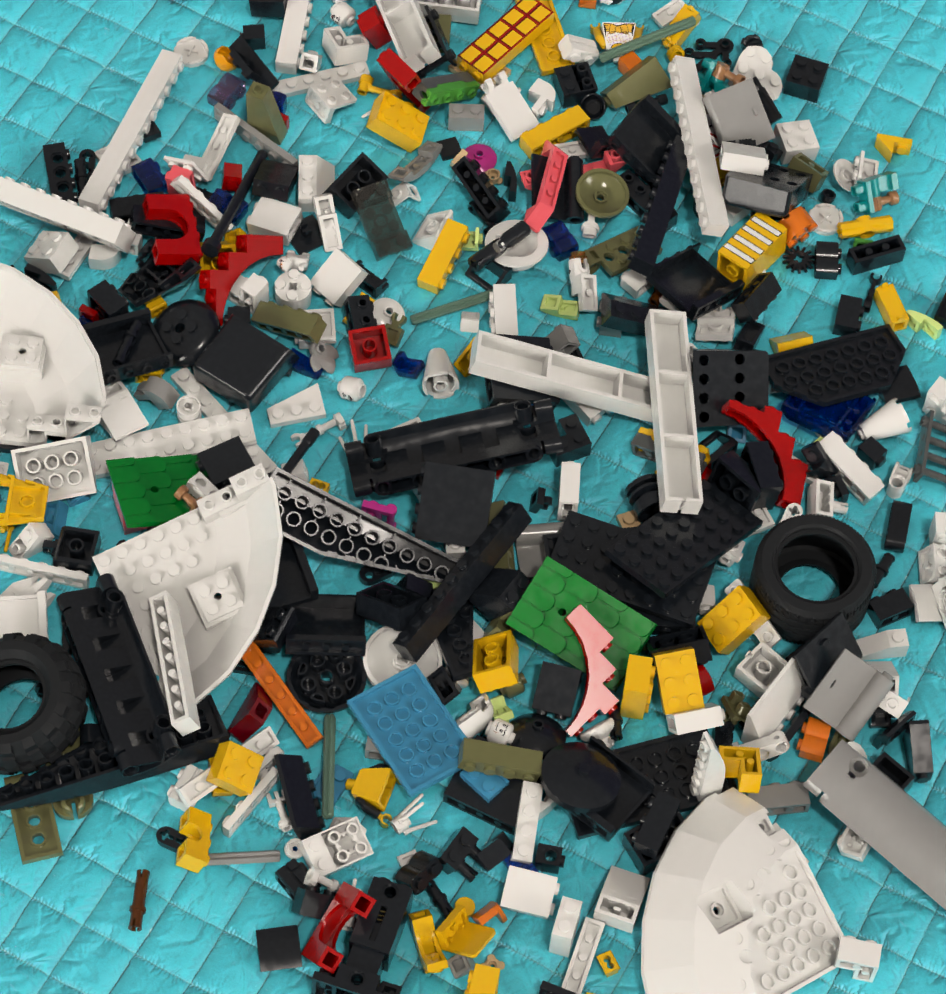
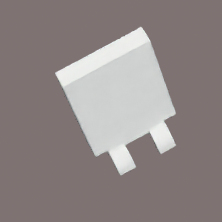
M502 71L493 78L498 86L494 87L492 79L488 78L480 87L486 93L483 99L512 143L519 139L523 132L535 128L540 123L514 82L508 83V77L505 71Z

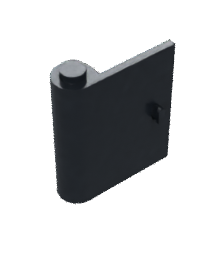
M534 153L531 154L532 206L536 204L548 157ZM570 156L567 159L555 209L549 217L550 219L570 224H579L584 221V210L579 205L575 194L577 182L583 175V160L579 156Z
M839 612L793 655L806 680V683L801 687L802 696L805 700H808L844 648L860 659L863 656L842 612Z

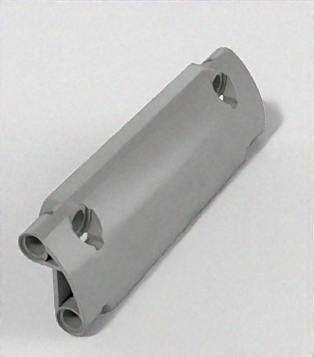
M842 739L806 780L803 786L816 797L823 791L824 794L819 799V802L946 910V825ZM859 760L865 763L864 771H857L855 769L856 761ZM851 771L856 777L852 778L848 773Z

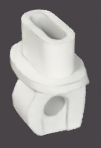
M588 214V221L581 225L582 236L595 239L600 227L595 222V217Z

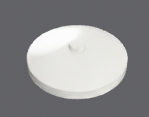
M388 626L378 629L367 641L365 656H363L367 679L375 686L416 664L429 682L427 677L442 666V654L436 639L416 663L403 659L392 644L402 631H394L393 628Z

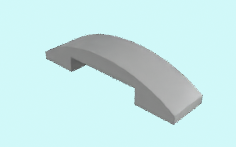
M427 140L418 148L417 157L404 168L397 166L388 174V178L402 182H411L418 179L433 165L443 145Z

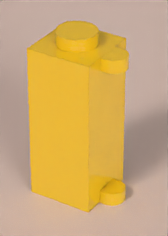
M684 4L669 25L691 16L695 18L697 25L701 20V16L693 6ZM696 25L661 39L662 45L667 49L675 45L681 46Z
M885 282L875 289L873 296L885 325L889 324L894 332L907 329L909 316L893 283L888 284V282Z

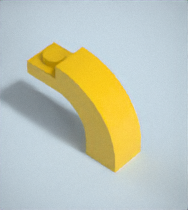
M425 909L408 914L418 956L425 973H439L443 969L449 968L447 959L441 951L430 911Z

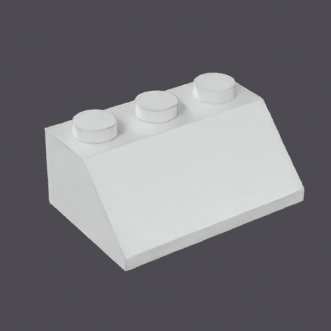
M299 155L298 207L302 208V212H315L312 196L323 194L335 181V166L318 155Z

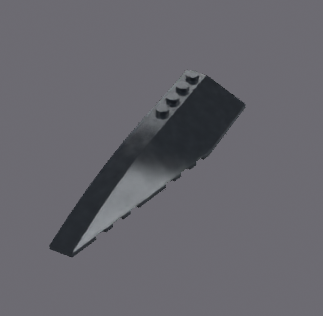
M277 466L270 476L277 487L283 536L319 555L405 575L410 573L416 577L439 583L444 581L445 577L459 561L445 552Z
M211 694L207 695L197 704L201 729L182 736L173 727L181 751L163 765L139 775L123 777L116 758H112L104 737L99 736L88 746L84 744L55 760V763L39 767L38 772L30 776L26 774L20 777L19 782L15 784L9 783L1 787L0 811L53 803L101 792L215 757L219 743L230 741L229 734Z

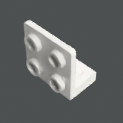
M338 77L310 85L305 98L307 105L324 124L331 123L335 109L356 103L357 98Z
M187 154L184 155L183 159L164 156L163 158L169 168L176 165L193 171L196 182H209L217 164L212 159Z
M932 543L918 551L920 584H934L938 581V578L946 575V547Z

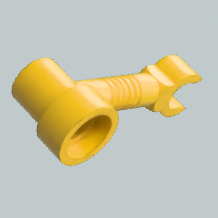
M368 74L360 76L357 89L358 94L366 96L368 92L380 95L386 90L402 99L403 96H401L402 92L400 90H388L373 86L374 78Z

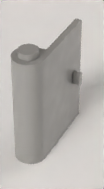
M752 78L718 92L712 90L704 94L705 97L702 100L720 144L722 141L733 140L739 144V140L752 138V140H756L757 146L776 138Z
M565 521L529 524L515 541L519 570L529 579L534 578L546 559L543 535L560 533Z
M844 648L803 707L853 742L895 684L892 681L894 677L886 671H883V673L879 672Z

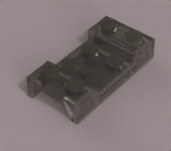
M385 179L353 190L350 195L376 260L380 261L397 252L411 250L413 245L407 230L403 228L392 200L393 195L387 180Z

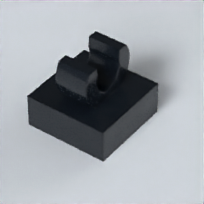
M538 487L531 495L530 512L537 513L540 509L547 510L548 505H552L553 498L545 496L546 489Z

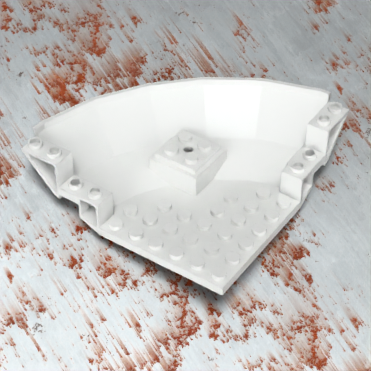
M0 263V444L30 447L46 444L48 435L65 437V440L72 439L99 424L102 408L106 405L107 395L99 355L80 321L50 290L16 268Z
M262 463L230 477L231 485L197 500L198 508L92 557L100 576L106 573L112 574L119 590L123 592L156 676H159L158 683L166 703L167 698L151 614L150 597L167 591L178 602L196 705L231 675L259 633L277 586L283 543L277 487L273 478L268 477ZM225 494L230 495V498L228 500L223 499V496ZM217 593L222 595L220 600L214 599Z
M734 787L720 794L713 793L698 804L673 831L653 872L642 918L641 976L645 994H791L837 968L834 966L838 942L844 934L799 845L785 829L775 831L767 815L769 811ZM714 907L718 910L717 915L713 911Z

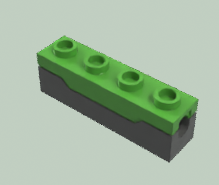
M466 71L423 78L413 89L412 94L424 107L473 99L477 94L480 84Z

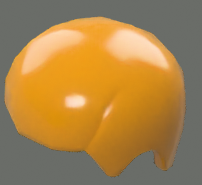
M221 46L215 50L214 61L220 70L230 72L237 67L232 63L233 58L229 55L231 50L226 46Z

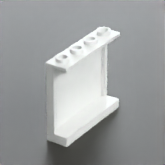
M45 590L37 591V594L0 597V638H3V634L19 632L24 636L27 634H37L49 639L47 595Z

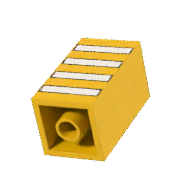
M756 212L718 250L717 270L731 283L741 279L745 283L744 290L758 274L762 273L764 269L767 270L785 252L787 228L783 224L771 219L768 215Z

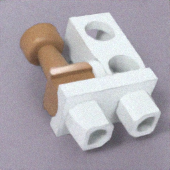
M199 471L188 480L186 485L180 486L174 493V496L178 500L183 499L190 506L189 511L198 508L197 500L218 491V489Z

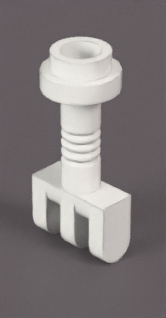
M281 789L282 797L279 796L278 791L273 792L275 799H272L270 793L265 794L269 808L276 807L280 817L278 822L279 829L283 832L291 831L293 828L290 817H288L284 804H286L283 789Z

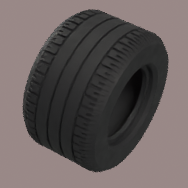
M819 514L798 515L797 517L794 516L783 520L763 537L755 555L749 588L770 615L769 621L782 639L794 644L805 645L839 612L843 613L852 632L859 626L867 612L877 576L876 562L866 540L850 525L830 516H820ZM799 566L817 567L833 577L838 585L840 596L825 601L804 599L790 591L781 578L789 570Z

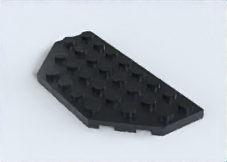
M886 324L769 355L768 381L774 390L822 407H827L890 390L906 349L890 325Z

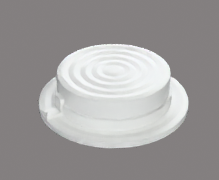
M507 220L496 224L486 234L485 246L493 240L500 238L504 232L524 220ZM542 229L538 233L531 230L530 235L515 246L507 248L494 261L504 267H511L512 271L528 270L540 262L547 254L548 238Z

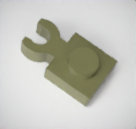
M394 312L391 316L392 324L386 323L385 328L389 345L398 348L405 330L401 329V326L406 323L407 317L403 315L401 320L397 321L398 314Z

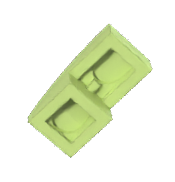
M544 294L540 311L564 319L578 320L580 314L578 301L563 300L562 295Z
M906 311L909 316L908 326L917 333L922 329L934 340L940 337L943 329L940 323L920 312Z

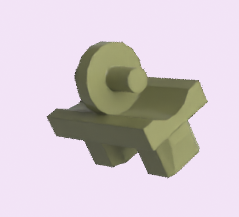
M733 690L729 697L722 696L721 702L726 709L724 723L726 721H731L734 725L738 721L745 723L747 714L752 708L747 702H743L745 696L742 692Z

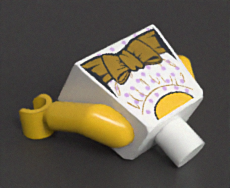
M602 22V25L598 23L597 27H593L590 24V33L594 35L600 48L605 51L641 37L644 30V25L638 28L636 23ZM623 55L614 58L613 63L618 64L619 58Z

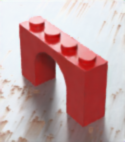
M390 48L383 51L377 59L379 65L393 85L411 103H414L418 110L425 113L431 106L424 107L412 94L413 89L421 82L417 73Z
M146 194L142 204L145 220H168L177 224L184 233V236L178 239L155 240L152 248L155 265H182L190 257L199 263L203 253L199 242L200 233L196 229L197 219L193 215V202H190L189 194Z
M343 881L301 955L334 974L344 955L336 950V941L341 929L356 914L367 918L377 900Z

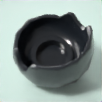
M589 93L580 102V107L590 120L601 118L607 109L605 99L598 93Z

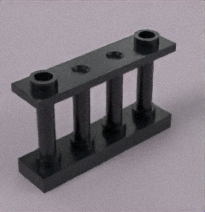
M428 5L424 6L428 14L425 16L427 23L431 21L433 28L430 31L433 36H437L439 40L436 43L438 49L442 48L444 55L416 72L420 79L425 78L427 73L447 61L454 67L457 66L455 58H457L456 54L450 49L438 18L440 16L435 9L432 10Z

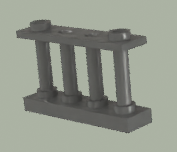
M930 410L926 416L924 415L920 421V426L922 427L918 453L912 470L914 474L913 482L916 483L923 475L946 483V475L926 468L927 460L946 466V458L928 452L929 444L946 450L945 441L931 436L932 428L946 433V425L933 421V410Z

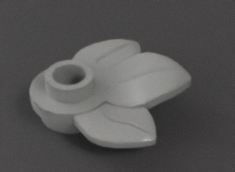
M319 340L318 344L312 343L309 346V352L311 354L310 365L313 371L317 372L322 368L326 372L333 374L336 368L334 359L339 357L338 351L334 346L330 344L325 345L321 340Z

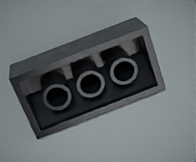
M602 293L601 326L645 336L644 321L649 309H669Z
M274 755L292 828L297 837L304 840L322 832L326 825L323 816H319L318 810L321 809L318 797H314L313 792L316 791L314 780H310L309 774L312 773L309 762H305L302 755Z

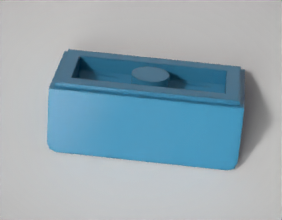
M61 500L47 503L45 519L42 522L46 523L54 535V539H59L61 528L66 526L68 505Z

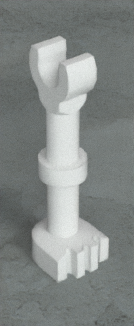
M337 412L333 414L332 420L322 425L318 424L315 428L320 432L319 436H321L325 431L335 426L340 431L346 429L347 426L341 413ZM307 432L301 434L294 433L290 436L292 442L300 440L295 444L296 449Z
M314 866L307 871L303 883L315 887L318 882L326 886L328 890L336 892L341 887L337 880L320 875V870Z

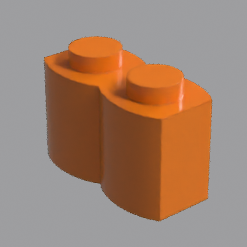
M809 716L808 722L804 721L800 733H803L804 736L803 739L799 738L797 743L798 757L822 763L832 726L823 720Z

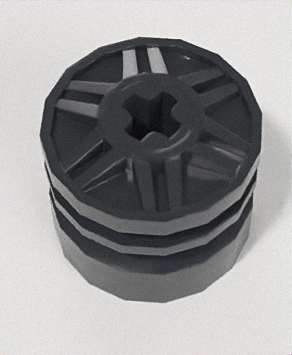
M657 474L641 476L633 480L626 487V497L633 506V512L640 523L645 522L660 511Z

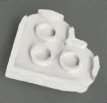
M761 46L746 47L740 54L732 73L735 75L742 74L746 77L745 80L753 79L756 76L762 87H765L772 101L777 100L782 93V80L772 70L773 60L768 50ZM729 80L728 85L732 86L733 82Z

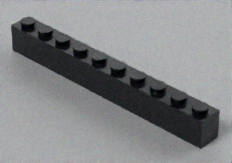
M677 134L666 145L665 149L668 151H665L661 159L663 163L658 168L657 173L659 175L656 176L653 182L655 188L653 187L649 194L651 200H648L644 208L647 212H644L640 222L642 224L639 225L636 231L638 237L636 236L632 243L634 249H631L627 257L630 260L627 268L646 277L655 265L687 170L684 143L681 136Z
M508 501L503 506L502 510L491 521L485 531L480 534V537L468 549L462 559L457 562L456 566L445 577L439 587L434 590L430 598L422 605L421 609L409 621L403 631L398 634L392 644L403 659L417 663L530 524L532 519L522 504Z

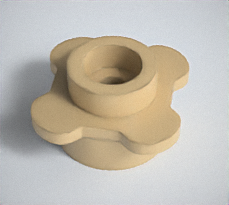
M491 168L485 171L490 178L489 182L491 185L502 184L503 179L500 177L499 170Z
M493 954L488 955L485 963H482V965L486 966L494 965L495 968H500V970L505 968V963L497 960Z

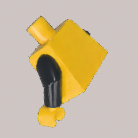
M379 763L359 770L357 778H348L345 787L346 790L351 791L355 803L363 812L374 819L378 818L382 828H388L389 825L383 822V819L391 821L392 816L388 813L381 814V811L385 812L396 781L399 785L401 784L389 766Z

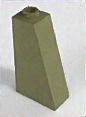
M648 56L600 94L605 99L607 107L616 109L640 100L648 94L653 95L672 86L670 79L657 58Z
M253 81L246 93L247 123L277 145H281L288 130L272 90L269 86Z

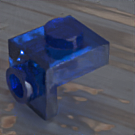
M400 351L392 363L398 376L417 379L425 367L423 360L408 358L404 351Z

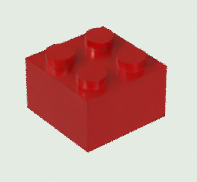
M385 324L348 331V341L355 373L392 367V357Z

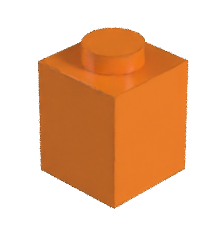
M631 51L619 58L618 70L624 75L642 60L634 51Z

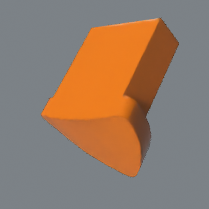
M490 901L471 916L476 924L482 926L494 916L502 923L508 920L499 904L494 901Z

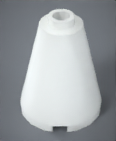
M433 348L428 353L422 390L427 396L428 394L432 395L434 399H446L453 396L454 392L459 389V378L446 350L443 348Z
M897 398L891 399L858 425L859 430H857V433L861 440L866 441L870 436L875 440L912 431V427L908 428L907 426L910 420L901 403H896Z

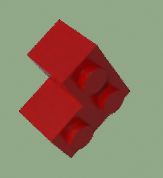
M376 5L358 15L359 19L356 21L362 34L376 50L392 41L381 12Z

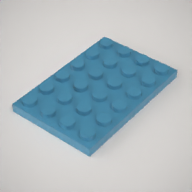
M416 664L347 700V705L410 798L462 770L458 768L459 746L464 737H467Z

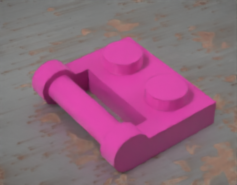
M363 500L361 510L382 520V515H386V523L396 527L395 515L397 507L394 504L386 506L373 500Z

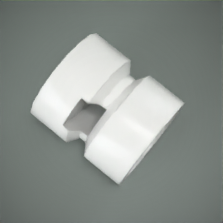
M184 395L177 401L178 423L202 418L201 402L197 397Z

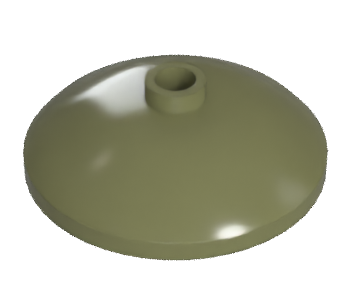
M603 168L589 170L577 182L575 190L576 199L582 209L594 217H615L628 204V186L620 175L611 170Z

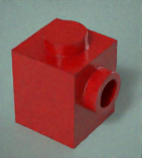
M224 162L222 190L236 192L242 181V164Z

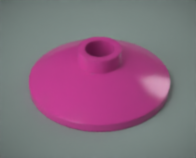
M474 144L465 149L468 152V158L479 162L482 172L496 166L497 155L491 147L484 144Z

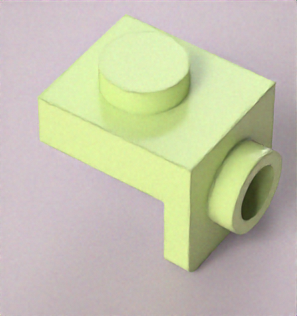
M476 227L475 231H468L470 238L468 243L464 244L461 248L462 251H479V244L483 245V234L480 233V228Z
M503 695L490 699L494 710L493 721L500 718L509 722L510 719L515 718L513 711L506 705Z

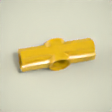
M863 215L856 220L839 222L837 224V233L841 239L858 236L861 239H867L878 233L893 231L894 222L890 215L873 218L869 215Z

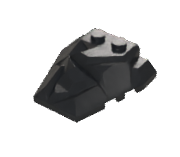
M151 249L149 258L145 263L142 260L138 264L140 269L137 273H131L118 291L132 305L138 308L188 284L196 278L202 267L191 257L182 265H155Z

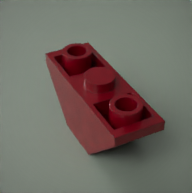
M256 682L227 730L240 743L245 742L265 723L273 709L271 698L259 683Z

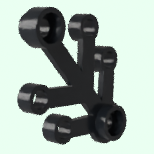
M699 38L695 43L697 50H715L712 52H697L692 48H686L684 50L685 57L702 59L696 64L697 73L704 68L701 66L704 58L708 57L716 60L720 54H722V61L731 68L732 61L729 59V53L733 50L734 44L727 38H722L718 42H706L704 39Z

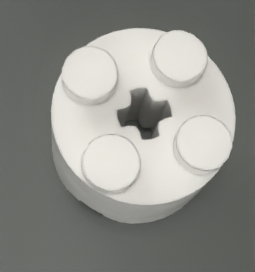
M291 269L276 279L274 283L276 304L279 306L288 305L295 310L298 308L306 310L310 306L312 285L310 279L304 273L299 272L297 269Z

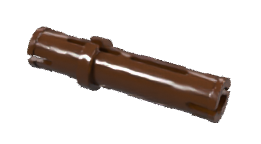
M141 869L137 870L133 903L129 909L131 916L128 929L135 932L136 927L137 931L142 930L143 915L146 913L145 900L150 871L143 869L142 873Z

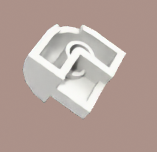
M486 692L470 702L469 705L472 709L455 720L467 738L471 739L483 731L493 718V705Z

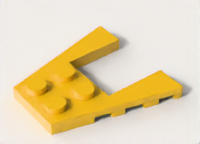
M0 474V486L9 487L5 513H0V526L44 522L49 486L27 479L22 481L16 479L11 474L7 476Z

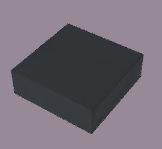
M456 137L436 142L443 145L440 152L443 161L455 158L461 151Z

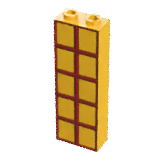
M520 0L457 55V67L462 72L468 71L477 82L483 84L486 79L494 77L554 23V12L538 0Z

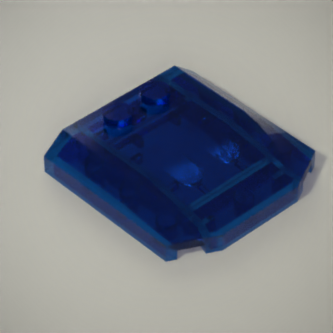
M789 395L782 403L780 410L787 419L821 436L826 437L830 432L834 431L842 437L843 442H848L875 406L876 399L864 396L822 407Z

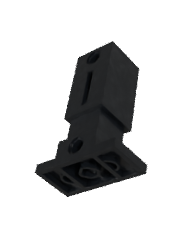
M374 876L367 895L377 901L367 918L358 916L349 940L346 964L340 963L335 977H332L327 972L315 971L312 977L311 994H390L385 991L379 992L381 974L383 970L388 972L408 919V914H410L413 900L412 888L403 883L391 882L385 877L378 878Z

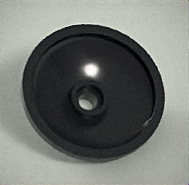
M530 713L518 716L510 722L514 726L513 733L516 736L513 743L509 744V746L543 751L542 760L553 748L566 743V733L563 727L549 716Z

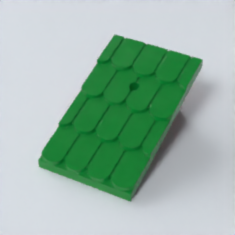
M197 455L130 457L106 460L112 481L114 503L125 535L145 530L150 526L162 525L189 512L190 506L183 499L178 500L174 493L180 486L186 485L188 480L199 472L195 464L197 462Z
M547 556L509 616L506 624L586 674L585 659L581 645L573 630L564 620L577 605L581 604L614 638L610 641L612 646L606 652L601 650L600 653L616 668L613 672L614 678L607 684L603 682L606 687L616 692L625 678L629 654H640L657 624Z

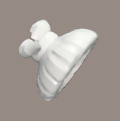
M607 718L580 734L581 740L589 742L590 737L594 736L596 739H601L608 748L614 746L615 741L611 739L609 734L614 727V720Z

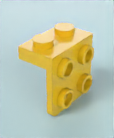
M459 904L435 930L441 950L470 958L477 957L496 934L494 928L469 922L465 906Z

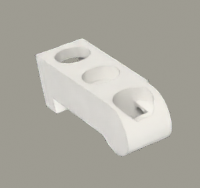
M775 731L770 736L739 745L738 741L732 743L733 746L759 748L761 761L781 755L790 748V744L782 731Z

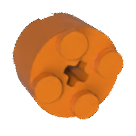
M802 206L795 208L789 213V216L785 219L782 218L778 222L787 228L786 245L789 249L794 247L799 240L803 242L809 238L810 235L808 233L818 227Z

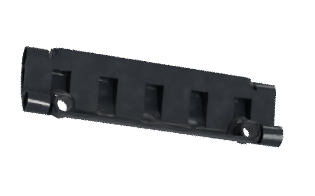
M550 398L534 401L532 406L528 400L514 401L370 433L364 437V443H361V440L344 443L356 498L373 494L372 492L385 496L418 488L419 483L423 484L424 476H420L422 464H426L427 460L430 462L497 471L537 462L542 459L543 454L550 455L563 452ZM530 424L531 426L528 428H523V426ZM376 458H380V459H381V460H379V461H374V462H373V459H376Z
M106 573L98 577L96 587L60 594L56 600L62 614L61 622L74 659L86 680L88 696L112 758H116L121 775L123 777L139 775L171 760L180 753L181 747L171 725L167 703L123 592L119 590L114 576Z

